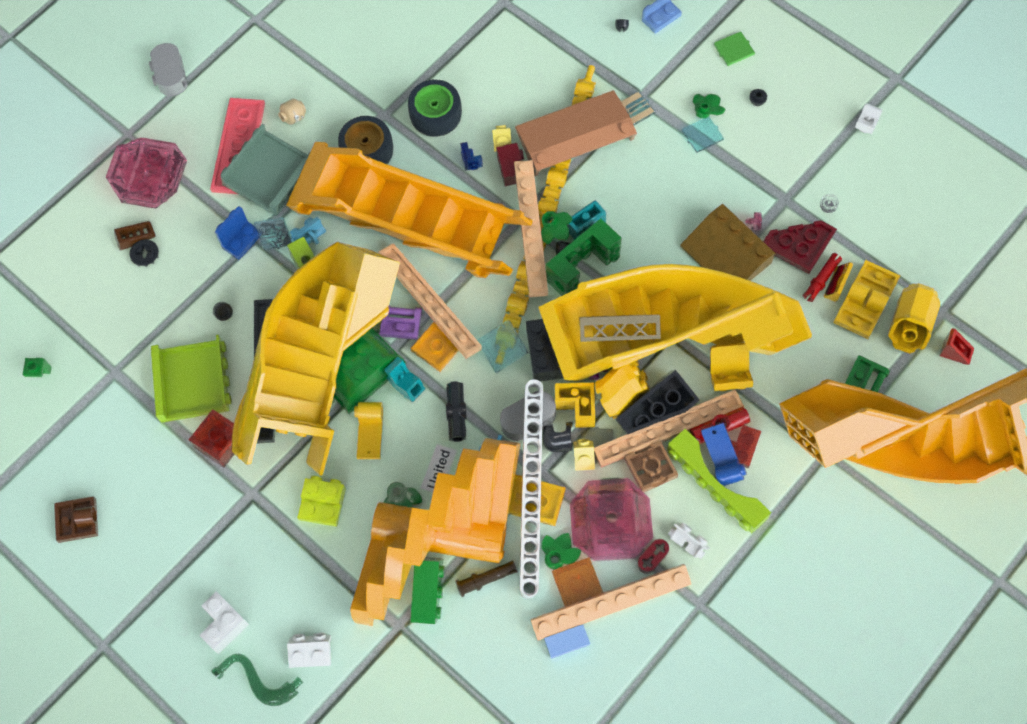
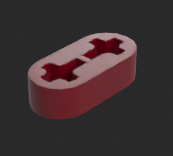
M663 539L655 540L640 556L638 569L642 573H652L665 559L669 552L667 541ZM656 545H657L658 547H660L661 545H663V546H664V549H663L664 553H663L662 551H660L657 555H655L654 553L656 552V549H657V548H656ZM650 558H653L650 564L651 568L649 566L644 568L643 560L647 562Z

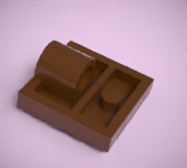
M94 496L54 503L56 541L58 543L98 536L97 505Z

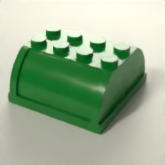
M371 328L343 351L333 398L350 415L354 411V407L358 406V402H365L388 382V375L385 369L390 363L399 357L404 361L405 365L407 364Z

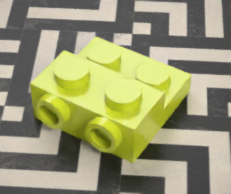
M311 476L310 479L305 478L297 519L337 527L346 491L344 484H341L342 482L337 479H330V482L322 481V478L318 476Z

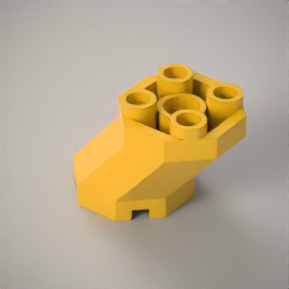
M913 283L903 289L888 332V336L892 340L895 349L910 354L915 352L916 349L920 348L922 350L926 348L931 338L940 307V300L934 288L920 283Z
M638 360L616 370L612 368L602 379L595 382L597 394L601 393L602 398L600 402L607 414L613 419L617 418L640 396L650 390L646 382L648 377L644 370L641 371L639 369Z

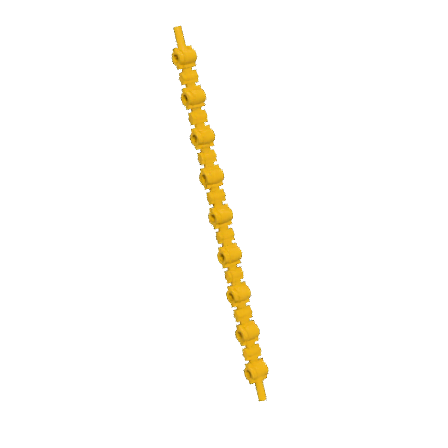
M593 65L588 66L584 79H578L571 106L592 98L596 82L591 81L595 70ZM571 159L553 165L554 167H551L548 172L546 185L550 186H546L544 189L543 197L546 198L541 197L538 203L541 230L544 227L542 216L548 211L557 213L559 201L555 200L560 198L562 189L559 188H564L566 184L567 170L569 169ZM542 240L543 251H544V249L546 248V245H547V244L544 243V241ZM522 260L516 275V279L520 281H516L513 292H516V294L511 293L508 298L506 312H509V314L505 313L502 323L505 327L500 326L496 337L495 345H499L500 349L495 363L503 365L507 349H514L519 330H515V328L519 329L522 317H519V315L524 316L528 306L529 297L525 296H529L525 261Z

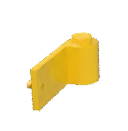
M358 402V406L354 407V416L359 421L357 459H380L383 403Z

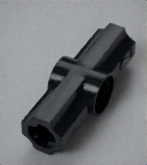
M453 381L448 383L446 387V417L449 427V441L461 442L466 440L465 420H467L466 403L464 402L463 383Z

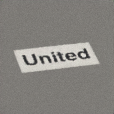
M436 445L420 489L430 492L434 491L438 472L449 474L457 450Z

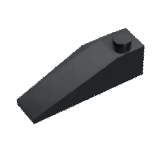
M671 370L615 420L627 434L685 413L700 399L676 370Z

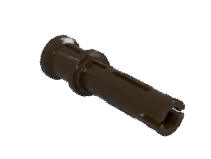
M512 560L478 575L473 573L471 577L461 581L455 580V583L462 598L469 592L481 590L482 586L517 573V569Z

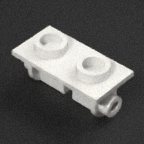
M683 522L681 524L675 523L674 526L677 529L672 528L668 533L671 536L670 539L681 547L687 541L689 544L685 550L695 558L701 559L705 555L703 549H710L707 545L708 541L700 535L696 537L692 534V529Z

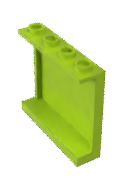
M219 334L216 335V340L165 349H161L159 345L151 346L156 417L161 423L230 411L229 404H232V399L227 389L230 386L229 376L226 375L228 361L227 358H224V352H227V347Z

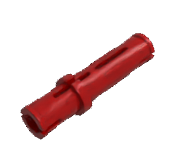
M831 254L816 278L811 280V285L803 294L804 299L810 295L807 301H814L819 291L825 288V283L842 261L841 256L835 260L838 254Z

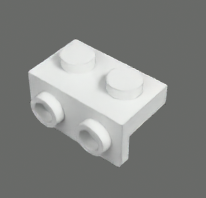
M315 633L313 636L295 634L290 637L287 643L289 668L330 666L332 663L331 635Z

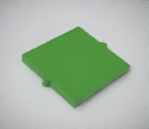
M741 31L714 43L719 56L724 59L727 66L755 55L754 50L749 44L750 41L746 40Z

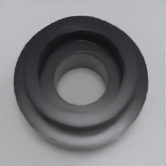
M754 89L751 91L749 99L754 106H761L767 101V93L762 89Z

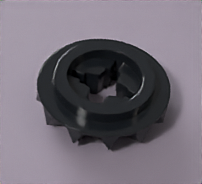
M145 239L136 242L131 247L129 256L133 264L139 267H147L151 263L154 264L156 258H159L158 253L160 251L155 242ZM144 248L148 253L146 254V258L142 256V254L144 253Z

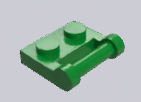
M858 355L845 384L864 389L874 371L878 375L871 387V391L878 392L885 377H888L890 370Z

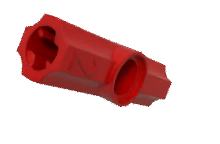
M742 406L724 415H716L712 420L691 428L690 433L699 441V444L705 442L701 432L702 429L724 422L727 432H730L750 423L751 420L749 413Z

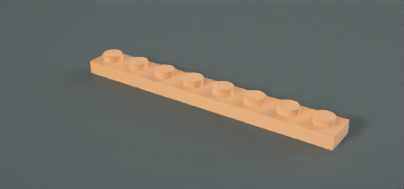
M533 160L515 161L514 168L519 210L524 213L525 217L533 220L531 226L521 225L529 297L548 296Z
M394 243L378 252L400 262L396 275L397 279L465 359L482 349V345Z
M736 390L696 405L685 413L594 448V454L602 468L624 459L626 455L633 452H641L658 441L665 442L672 439L684 429L689 432L691 428L712 420L716 415H724L742 406L744 407Z
M681 564L530 620L537 640H541L689 586L691 581L686 565Z

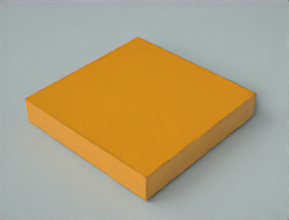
M435 322L430 325L410 348L414 354L439 372L459 351Z

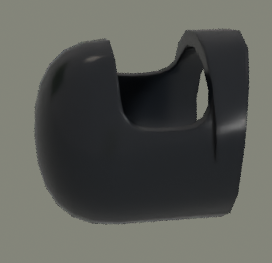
M566 422V430L564 432H555L553 424L548 425L544 429L543 443L546 450L555 453L572 451L571 429L573 422Z

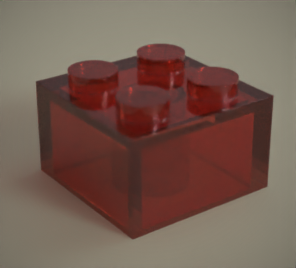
M212 409L188 441L196 450L224 468L235 455L232 452L234 423Z

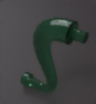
M240 653L229 656L218 667H214L211 670L220 680L224 676V672L233 663H241L253 694L260 702L268 706H281L288 703L299 694L297 688L303 683L297 677L291 684L286 681L277 689H269L260 680L250 659Z

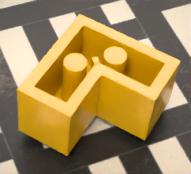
M555 383L556 410H575V428L595 427L594 383Z

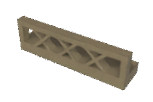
M660 315L579 317L580 342L661 339ZM647 323H655L656 335H647L642 329ZM616 324L624 325L621 328H619ZM627 324H633L638 329L632 336H628L622 331ZM593 325L598 332L593 337H585L584 326ZM596 325H603V326L601 327V329H599ZM607 325H613L618 329L613 336H607L602 330ZM599 333H601L604 337L597 336L599 335Z

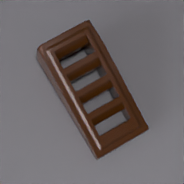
M150 221L114 229V236L119 250L130 248L140 240H149L156 237ZM145 228L147 229V232H148V233H146V234H144V231H143V229H145Z

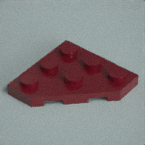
M819 220L814 221L812 224L789 226L788 229L770 230L763 242L775 252L774 256L810 274L836 233L837 228Z

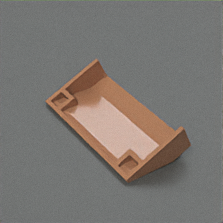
M614 90L515 126L528 161L533 160L534 176H537L542 169L628 137L630 141L634 140L637 135L628 112Z

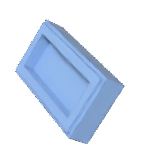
M584 625L544 638L551 659L590 645Z

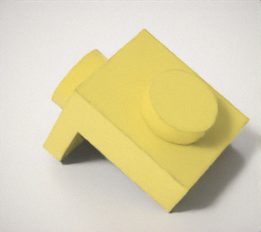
M506 125L495 126L496 130H492L494 152H496V147L512 144L510 128L506 129Z
M579 439L577 442H573L575 471L594 470L593 441Z

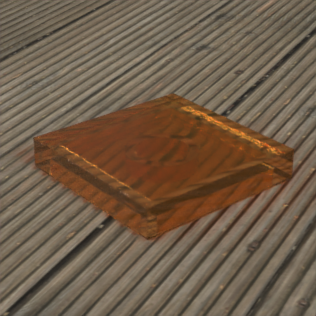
M590 557L551 571L564 607L604 593Z

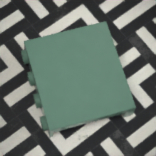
M262 123L259 128L254 130L251 139L243 144L239 154L234 155L231 164L222 170V184L273 215L278 216L287 204L309 154L307 155L267 132L265 124Z

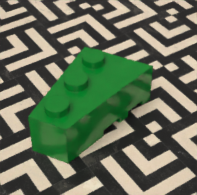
M424 558L421 566L414 565L410 623L436 624L437 620L441 619L442 607H439V600L443 597L441 580L444 578V559Z

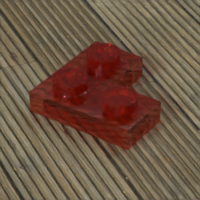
M742 425L737 442L732 440L731 442L739 463H743L745 468L749 469L761 431Z

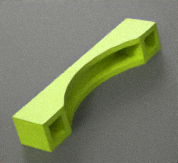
M686 429L668 443V455L674 461L677 460L687 474H692L696 478V483L701 488H706L710 492L711 498L717 503L720 502L725 507L726 513L731 517L734 516L739 521L742 529L752 534L770 517L771 511L757 498L734 493L725 488L712 476L703 461L699 441Z

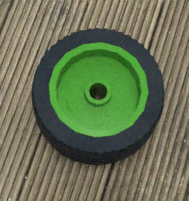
M432 79L419 83L411 91L408 98L410 120L416 130L426 136L438 137L450 133L457 127L462 115L461 99L458 91L452 84L444 80Z

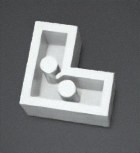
M217 591L201 606L214 621L199 636L218 654L249 625Z

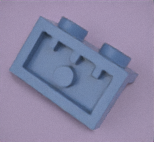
M657 0L643 9L642 22L656 34L678 19L682 11L671 0Z

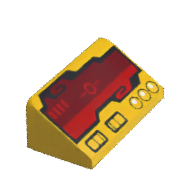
M849 262L836 267L825 291V298L834 302L838 301L853 263Z

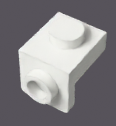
M865 104L855 128L863 133L872 134L882 109Z

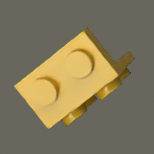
M745 342L713 345L710 347V379L714 391L753 387V379L749 371V351Z

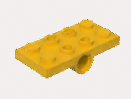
M865 260L833 323L869 339L900 275Z

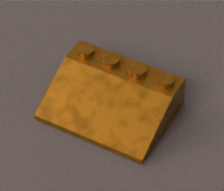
M723 203L712 211L680 245L701 267L735 275L749 281L772 264L775 252Z

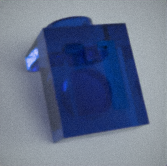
M467 142L460 143L465 171L477 170L483 167L482 156H474L473 150L468 147Z

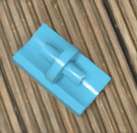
M309 217L305 220L304 227L301 229L294 228L290 231L293 241L304 237L308 245L311 242L315 245L319 244L317 238L326 232L318 217L314 219Z

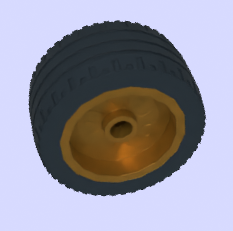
M360 116L353 118L345 123L340 130L338 136L339 148H357L362 151L364 156H369L385 164L390 162L393 155L392 135L387 125L377 117Z

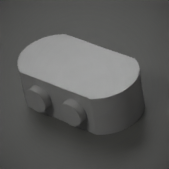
M171 43L157 45L151 51V61H149L150 69L154 72V75H152L153 83L155 86L158 85L160 92L164 95H179L188 86L177 46Z
M544 391L542 431L548 425H551L556 417L555 401L550 394ZM524 398L504 408L500 415L502 432L513 441L523 439ZM535 406L528 408L531 413L538 412V408ZM530 425L527 427L528 431L531 433H535L538 431V428L535 425Z

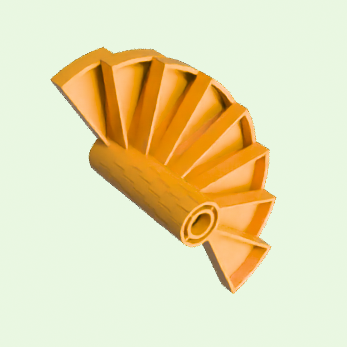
M485 438L480 451L463 448L455 475L438 472L429 510L383 502L377 504L372 522L371 541L350 608L351 616L355 623L373 626L374 619L384 620L389 599L400 600L411 565L421 566L428 551L500 564L505 553L503 549L507 518L521 448L520 443Z

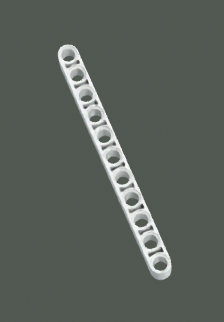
M535 379L527 382L524 392L519 591L521 596L526 599L535 597L539 589L543 385ZM530 387H536L539 390V392L537 394H531L528 391V389ZM535 406L538 408V412L531 413L528 408ZM530 425H535L538 428V431L535 433H531L528 431L527 427ZM533 444L537 447L538 450L536 452H530L528 451L527 446ZM528 464H534L536 465L537 470L535 472H530L527 470L526 466ZM533 483L536 485L537 490L529 492L526 489V485ZM533 503L536 506V510L534 512L527 511L525 508L526 504ZM533 523L536 526V530L528 532L525 529V525ZM525 544H534L535 551L527 552L524 548ZM527 563L533 564L535 571L527 573L524 570V565ZM525 584H532L535 589L534 592L531 594L526 593L523 589Z

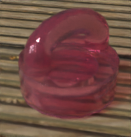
M754 212V218H747L745 223L753 224L754 230H761L762 213Z

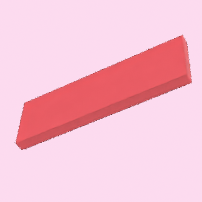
M229 99L210 188L211 192L237 194L222 184L221 172L231 164L234 155L239 154L243 144L251 139L254 130L261 126L265 108L264 100Z

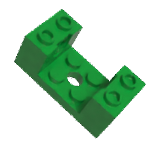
M600 218L546 263L547 282L561 296L578 289L580 283V272L576 269L578 263L582 259H587L591 253L595 254L606 266L611 262H616L620 258L622 237Z

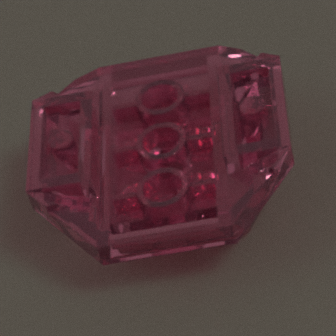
M141 137L116 147L106 179L121 203L156 209L177 193L187 160L176 143Z
M629 478L588 481L570 503L572 543L594 562L635 559L653 540L650 498ZM608 515H615L617 521L610 523L606 517Z

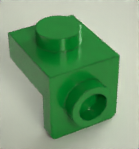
M25 358L22 375L24 377H42L43 374H51L52 367L44 358Z

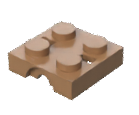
M661 441L651 444L644 451L633 452L625 456V461L641 493L678 478V473ZM665 460L666 464L660 466L661 461ZM643 470L644 474L638 476L636 472Z

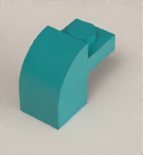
M397 357L385 369L388 375L387 380L411 402H414L425 390L420 378L408 370L401 358Z

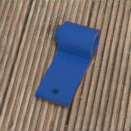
M724 422L702 429L701 432L714 463L718 482L723 486H727L744 480V476L747 475L743 463H739Z

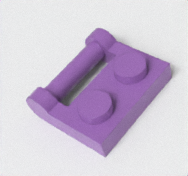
M389 305L388 315L381 321L380 337L418 340L422 308H397ZM390 314H391V315L414 316V319L396 318V317H389V316H390Z

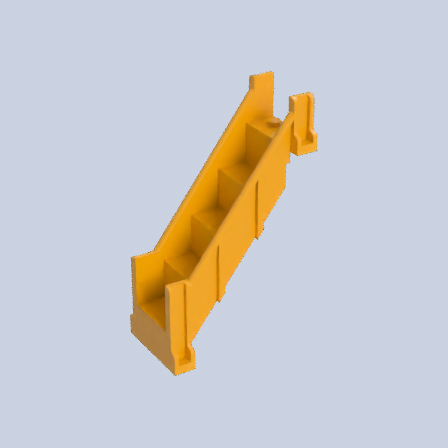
M326 142L314 143L286 206L298 214L310 215L312 211L327 212L351 221L349 225L357 228L373 229L403 240V245L427 249L447 257L468 260L465 269L479 278H487L489 274L511 275L512 268L502 261L490 259L503 225L531 226L533 220L525 217L521 210H512L501 203L487 201L374 160L369 156H364L360 149L328 147Z

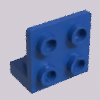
M240 206L232 210L227 219L220 223L215 230L222 249L238 260L263 235L262 231L259 232L253 224L248 222Z

